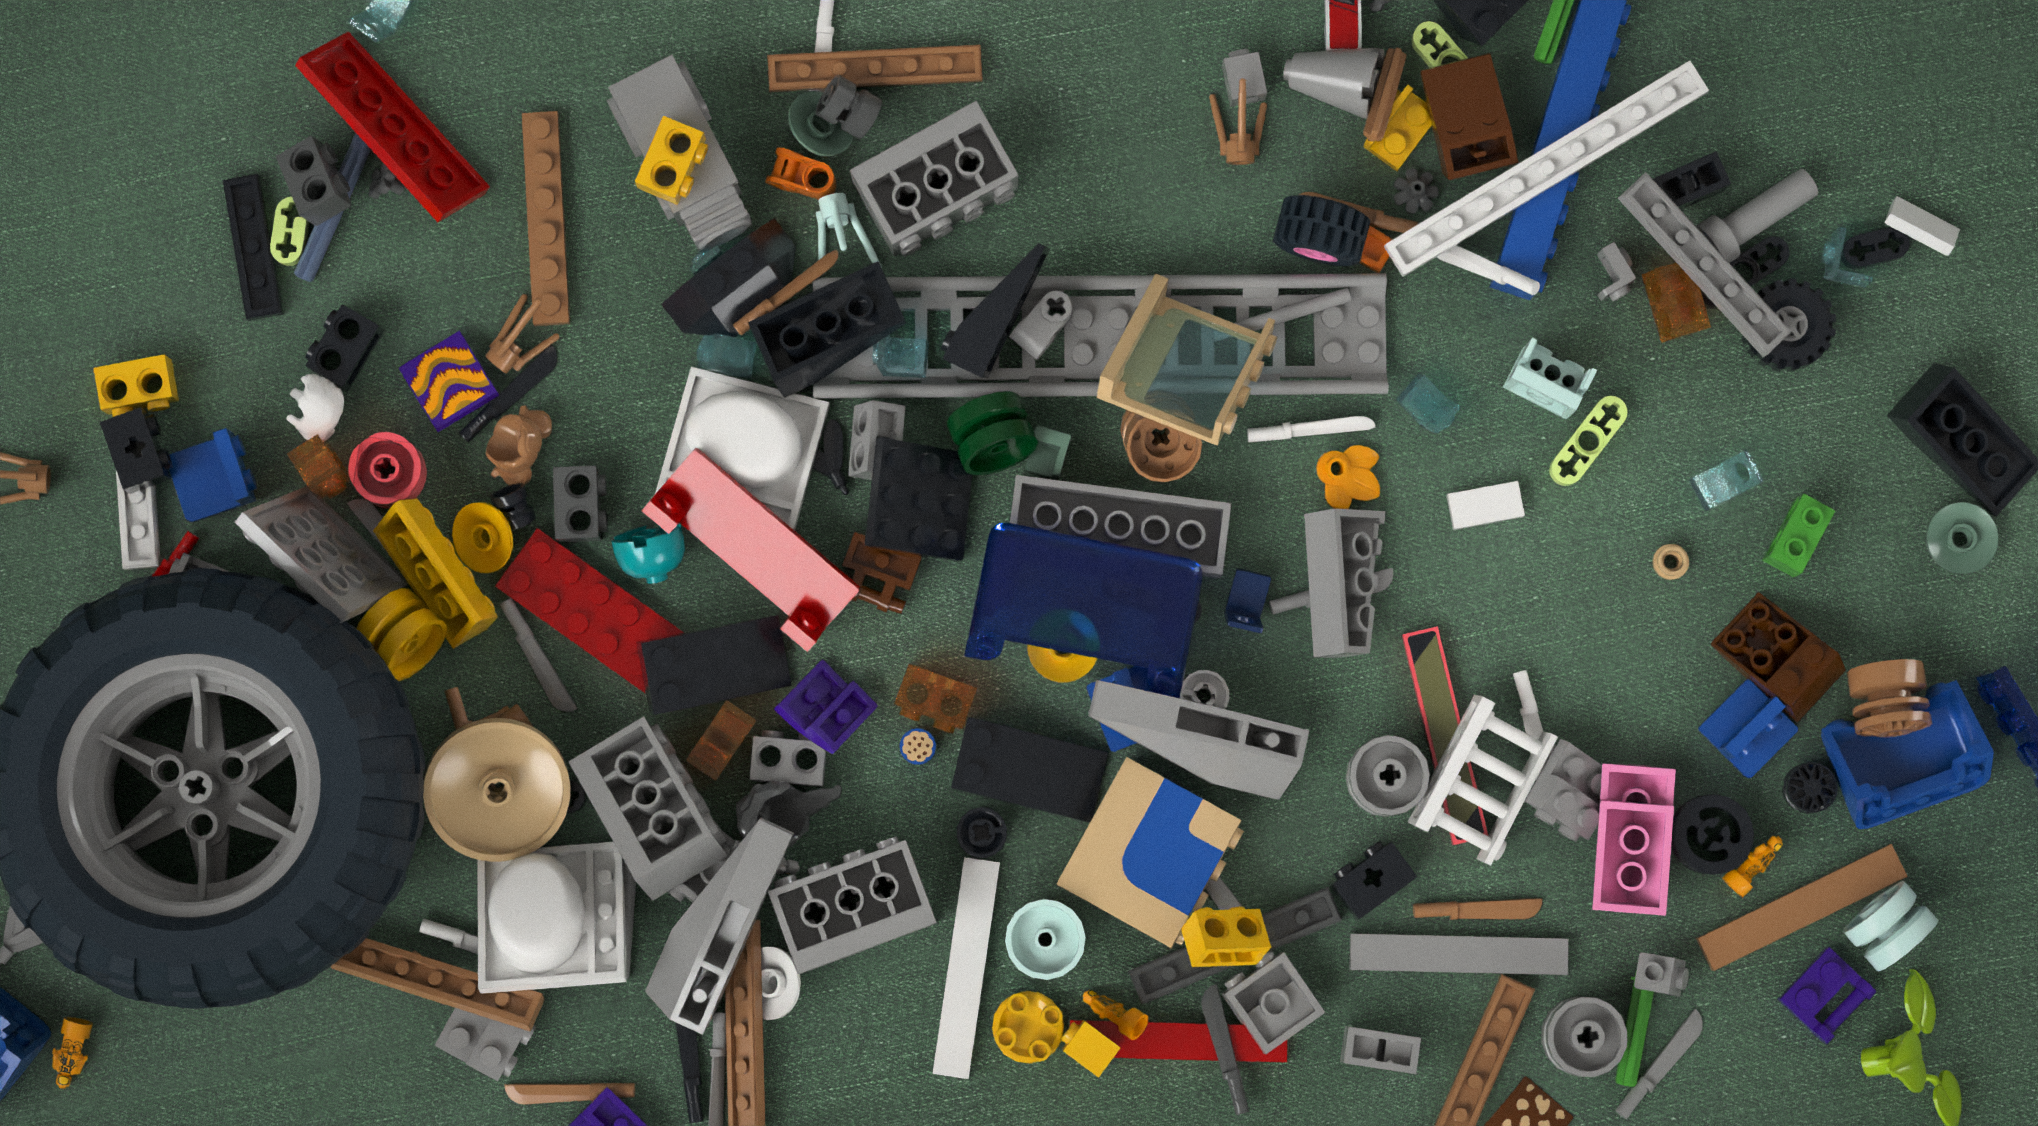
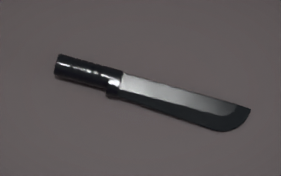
M552 344L459 432L465 441L469 443L493 419L498 420L506 410L552 372L557 363V353Z
M675 1022L689 1123L703 1122L699 1085H702L699 1070L697 1033Z

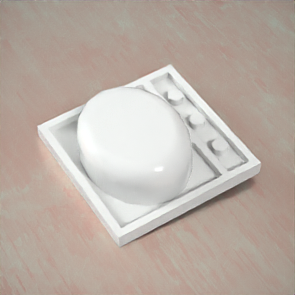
M691 367L656 492L695 448H698L795 531L830 403L795 393L784 398L779 389Z
M614 842L541 847L530 854L510 861L489 862L478 860V989L481 994L627 982L624 860Z

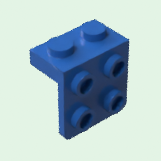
M227 428L213 432V440L170 454L173 468L169 469L184 516L190 522H197L257 501L253 491L257 489L256 480L251 469L246 470L242 456L246 455L243 442L239 435L235 436Z

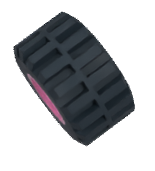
M1309 195L1288 196L1284 198L1273 242L1282 250L1310 261L1334 266L1357 265L1361 260L1371 221L1356 208L1337 201Z

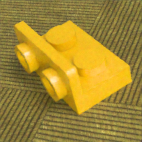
M1409 84L1402 92L1397 89L1384 138L1381 141L1374 142L1368 141L1367 138L1363 146L1397 172L1432 126L1427 103L1412 93L1414 88Z

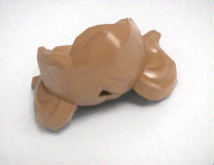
M525 405L520 407L519 415H505L497 422L493 436L486 447L487 458L496 466L491 472L493 478L500 475L508 485L523 483L525 485L529 483L532 476L530 467L537 459L538 452L541 450L542 439L547 438L552 433V421L547 413L543 410H529Z

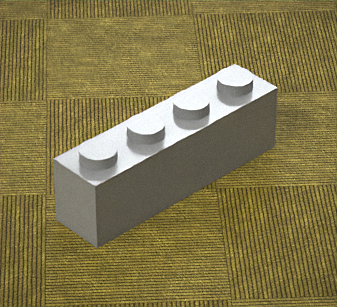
M1329 509L1304 514L1314 657L1342 658L1370 653L1375 611L1370 602L1371 594L1377 589L1378 575L1374 574L1376 555H1381L1382 540L1378 539L1379 525L1384 524L1386 511Z

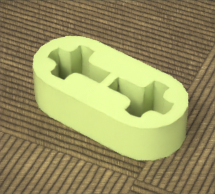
M292 197L282 199L277 205L270 243L272 256L285 266L298 264L307 243L310 224L303 217H295L293 229L289 228L290 219L284 213L285 211H291L292 205H295ZM288 234L292 235L291 244L297 249L296 252H290L288 258H285L279 247L286 246Z

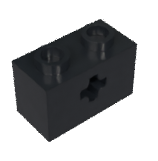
M1717 151L1653 178L1680 210L1724 192L1731 184Z
M140 407L100 422L124 491L131 494L171 479L168 469L173 468L172 461L167 449L160 448L156 436L161 434V430L154 414L149 415L147 411ZM137 442L146 446L141 450V457L132 453L137 449Z
M1378 841L1363 852L1366 857L1364 861L1355 867L1352 862H1349L1333 874L1337 880L1331 886L1355 920L1361 919L1417 878V875L1393 842L1383 845L1381 841ZM1366 869L1370 872L1378 870L1381 874L1376 879L1379 884L1377 887L1373 884L1365 885L1363 883V880L1367 877L1364 872Z

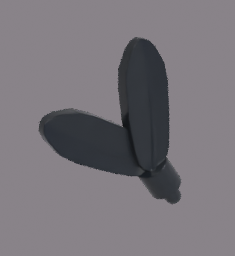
M831 419L824 429V453L819 449L817 450L812 469L828 476L836 489H840L843 495H848L849 490L846 486L848 481L841 470L843 461L842 429L836 420Z

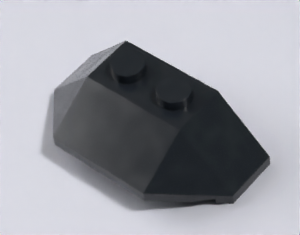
M773 218L693 276L661 305L683 333L733 339L739 335L733 326L736 321L745 316L766 298H771L792 281L796 245L777 220Z

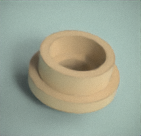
M1663 545L1653 556V568L1664 579H1678L1688 570V554L1679 545ZM1666 556H1673L1676 559L1675 568L1670 569L1665 566L1664 559Z

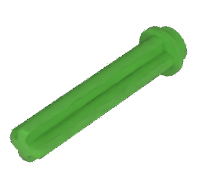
M1553 0L1534 53L1536 61L1542 64L1554 63L1575 0Z
M1631 976L1630 980H1633L1635 983V977ZM1634 983L1625 1025L1627 1029V1048L1621 1061L1618 1063L1615 1078L1617 1084L1635 1087L1637 1084L1654 995L1653 991L1635 988Z

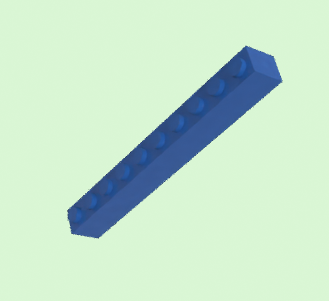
M1579 0L1531 156L1598 116L1600 105L1595 104L1598 91H1605L1611 72L1606 71L1605 68L1608 58L1615 59L1621 42V38L1615 36L1619 24L1625 26L1631 10V5L1626 4L1627 0ZM1579 172L1574 173L1513 210L1497 264L1539 282V293H1542L1548 275L1547 272L1542 271L1546 258H1553L1557 247L1558 239L1553 238L1556 225H1563L1569 205L1563 204L1567 191H1574ZM1491 280L1489 288L1527 300H1531L1534 296L1510 284L1501 285L1494 280Z

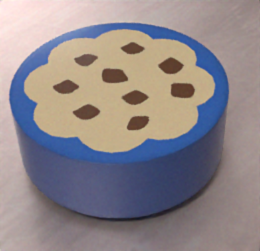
M921 728L909 730L900 741V752L903 758L914 765H922L929 762L936 751L934 737L928 731Z

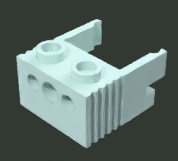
M1532 337L1521 350L1503 388L1567 420L1577 410L1583 398L1582 396L1588 390L1597 370L1589 368L1584 373L1585 369L1579 364L1570 360L1562 362L1552 357L1553 353L1549 349L1538 345L1537 339ZM1530 364L1535 365L1537 367V371L1531 369ZM1549 370L1553 372L1555 381L1548 380L1545 377L1544 371ZM1562 380L1567 381L1569 387L1564 386Z

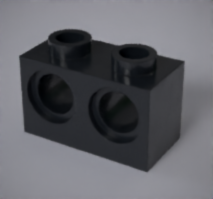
M342 304L338 311L334 309L324 323V328L327 330L320 342L315 340L308 349L305 356L308 362L305 366L312 372L325 377L348 392L384 330L378 324ZM349 323H358L360 328L358 335L353 339H344V327ZM333 353L340 354L341 363L339 367L335 370H326L324 362L327 356Z

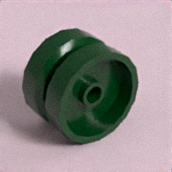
M1004 391L980 396L956 409L948 418V430L954 443L959 446L958 455L967 473L972 475H988L1000 472L1017 465L1036 450L1038 440L1030 422L1025 421L1027 413L1017 393Z

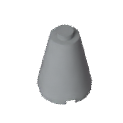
M1374 47L1295 53L1292 59L1286 60L1283 78L1288 80L1289 88L1367 119L1380 75L1377 68H1382L1385 57L1384 50Z

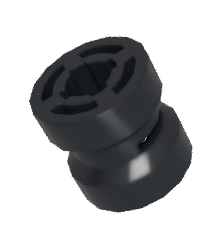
M523 483L503 487L490 496L493 506L503 513L511 530L524 527L536 519L533 507L527 504V491Z

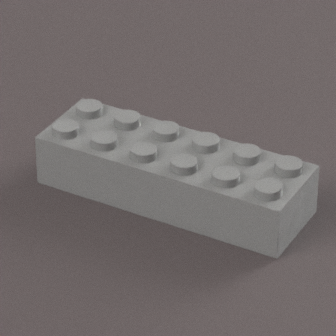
M1016 475L1007 551L1220 579L1223 574L1231 503Z

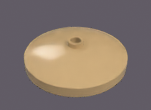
M506 718L474 721L446 737L431 756L424 775L423 798L426 814L440 838L459 853L481 861L502 862L514 860L515 858L530 854L545 845L563 823L570 801V780L566 763L555 744L545 734L531 725ZM491 783H503V785L500 788H493L490 786Z

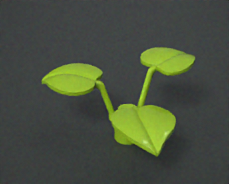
M1909 969L1910 975L1905 986L1904 1004L1913 1026L1911 1030L1905 1031L1902 1035L1894 1039L1885 1040V1045L1863 1048L1861 1052L1862 1068L1868 1077L1891 1074L1892 1078L1897 1077L1913 1093L1922 1092L1925 1082H1931L1935 1086L1933 1101L1939 1117L1946 1126H1958L1962 1110L1959 1084L1954 1075L1948 1070H1942L1939 1078L1936 1075L1926 1074V1067L1922 1060L1921 1042L1917 1035L1921 1030L1924 1034H1930L1934 1028L1936 1018L1934 998L1924 978L1916 970Z

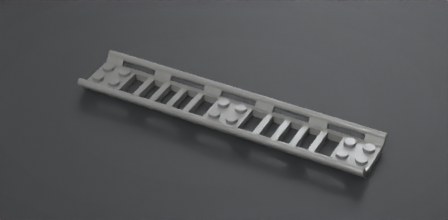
M1386 273L1161 275L1169 279L1165 297L1200 309L1213 315V309L1235 308L1236 322L1249 318V308H1271V311L1325 295H1278L1279 288H1349L1352 301L1313 313L1314 366H1285V322L1274 325L1272 335L1277 336V341L1272 352V366H1263L1258 381H1250L1248 385L1251 388L1250 395L1388 394L1385 312ZM1154 275L1037 276L1021 309L1022 319L1051 291H1062L1064 293V290L1135 289V296H1068L1072 302V316L1064 326V368H1035V358L1022 348V368H999L998 356L988 378H981L952 363L951 369H928L927 311H950L951 330L956 331L957 327L963 322V311H973L986 298L957 297V291H993L1006 276L886 277L892 291H921V297L896 298L901 311H915V369H886L885 337L828 376L813 384V398L980 397L1004 391L1017 393L1020 397L1097 396L1099 382H1065V380H1100L1102 371ZM843 277L817 278L813 281V292ZM1171 289H1242V295L1171 296ZM1061 301L1057 304L1052 302L1048 304L1050 310H1063V302ZM1200 326L1201 367H1178L1177 337L1165 359V367H1161L1147 394L1163 392L1173 394L1174 396L1229 395L1236 381H1172V379H1237L1249 357V344L1236 340V366L1214 367V341L1211 331ZM1280 378H1350L1351 380L1280 381ZM1029 380L1026 383H957V381ZM921 381V383L850 384V382Z

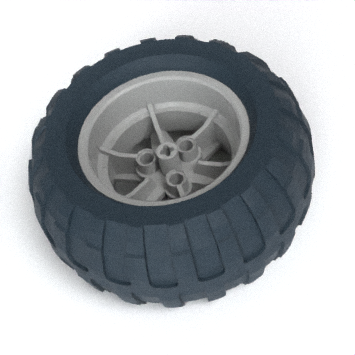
M199 568L189 569L187 572H175L154 577L149 575L123 583L119 589L104 595L98 600L91 603L85 602L73 609L62 619L60 627L52 632L39 647H33L17 667L15 673L18 676L0 706V877L10 896V906L18 919L26 928H30L35 932L40 940L53 951L54 957L73 972L82 974L125 998L162 1006L199 1009L239 1006L302 986L316 978L319 973L331 967L341 957L351 953L370 934L369 930L380 919L390 902L395 900L406 880V870L424 825L423 772L426 769L422 742H419L415 722L409 710L410 704L406 693L399 681L392 675L385 661L375 651V647L359 630L347 621L339 623L341 620L329 609L319 604L313 597L272 579L244 573L220 571L218 569ZM220 695L238 698L257 708L277 727L278 731L227 750ZM193 696L183 752L132 736L138 727L159 709L180 699ZM290 755L293 758L297 781L296 800L292 817L251 789L254 784ZM120 757L162 790L123 830L118 821L114 801V781ZM239 758L243 763V772L239 777L232 779L228 775L227 766L231 760ZM174 761L179 767V774L175 780L168 782L163 775V770L169 762ZM201 783L205 788H207L205 793L202 789H200ZM208 815L212 819L213 828L209 834L202 836L197 830V822L202 816ZM231 826L279 841L272 852L259 864L247 872L227 880ZM185 828L195 860L198 884L178 881L160 873L146 863L136 851Z

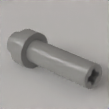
M1799 169L1725 218L1720 219L1715 215H1711L1697 224L1696 227L1721 255L1731 263L1740 256V245L1816 197L1818 189L1812 177L1804 169Z

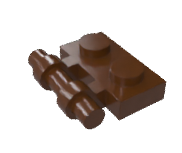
M854 532L842 564L843 567L855 571L852 580L860 586L859 592L852 601L857 602V599L876 605V609L887 613L890 610L902 614L906 601L893 596L896 586L908 591L911 590L922 556L864 546L865 535ZM866 575L886 582L883 591L880 592L863 586Z

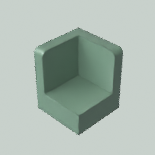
M1037 425L1035 435L1038 445L1036 450L1028 457L1025 469L1028 472L1059 480L1072 435Z

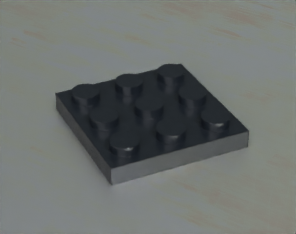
M876 438L864 546L951 561H963L972 474L967 473L963 468L958 451L889 438Z

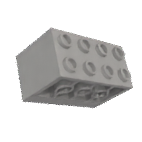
M977 101L850 169L852 183L894 257L900 253L903 257H906L922 247L920 242L931 236L936 240L947 235L953 230L951 225L962 219L967 223L978 218L984 213L982 208L993 202L996 205H1001L1015 196L1014 191L1018 189L1019 177ZM974 165L976 170L973 172L964 171V166ZM934 182H943L944 188H932V184ZM903 199H912L913 205L908 207L905 205L901 206V201Z
M643 716L568 762L633 878L653 901L728 855L722 844L727 842V839L719 825L711 817L710 809L701 794L697 792L692 784L693 780L676 756L677 752L672 743L664 735L658 724L651 726Z
M895 836L876 843L878 850L865 855L864 850L860 849L842 856L844 863L831 868L830 862H825L809 868L810 876L797 880L796 875L793 874L773 882L775 889L768 891L798 974L806 973L937 924L906 840L899 842L898 837ZM885 878L887 882H894L895 888L890 890L891 896L885 898L882 893L876 894L875 888L880 886L879 880ZM849 890L853 895L859 894L860 901L856 903L857 909L853 911L848 906L843 907L841 901L846 898L845 892ZM814 903L819 908L824 907L826 913L822 915V922L818 924L815 919H808L807 913L812 911L811 905Z

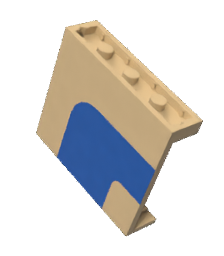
M1126 757L1056 884L1172 949L1175 943L1183 944L1184 938L1181 928L1187 922L1192 911L1203 908L1209 894L1204 892L1209 880L1212 879L1217 882L1226 865V862L1221 860L1227 847L1234 850L1244 831L1238 828L1241 820Z

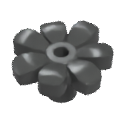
M383 163L381 169L376 168L371 176L374 181L370 184L368 194L375 200L379 198L381 193L386 194L389 190L400 195L404 191L405 186Z
M1416 169L1407 170L1405 174L1406 180L1398 177L1394 182V188L1400 191L1393 197L1395 204L1400 206L1406 203L1405 211L1409 214H1415L1418 206L1423 212L1429 211L1433 206L1429 198H1436L1438 196V187L1429 186L1433 176L1429 172H1424L1418 177Z

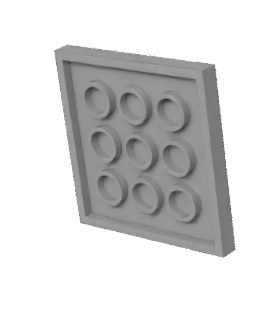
M309 486L246 510L234 522L243 530L242 532L246 539L259 545L269 555L270 561L276 567L285 570L295 580L297 587L302 592L311 595L319 604L334 613L341 620L339 623L369 610L379 599L391 591L409 586L404 576Z

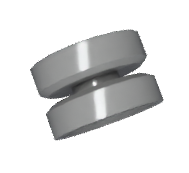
M1387 735L1374 738L1355 751L1348 762L1345 779L1348 792L1358 807L1371 815L1389 817L1405 813L1421 801L1428 789L1430 773L1427 760L1416 745L1405 738ZM1385 770L1390 771L1393 775V779L1389 784H1385L1386 780H1380V773Z
M1574 996L1560 1001L1547 1013L1542 1024L1541 1043L1546 1057L1556 1068L1574 1076L1596 1077L1609 1072L1621 1061L1627 1048V1029L1622 1016L1611 1004L1599 998ZM1583 1029L1589 1035L1585 1043L1578 1042L1577 1035L1582 1034Z

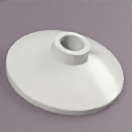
M762 947L763 1019L775 1020L787 1015L795 1006L800 994L801 979L792 957L786 951L778 947Z

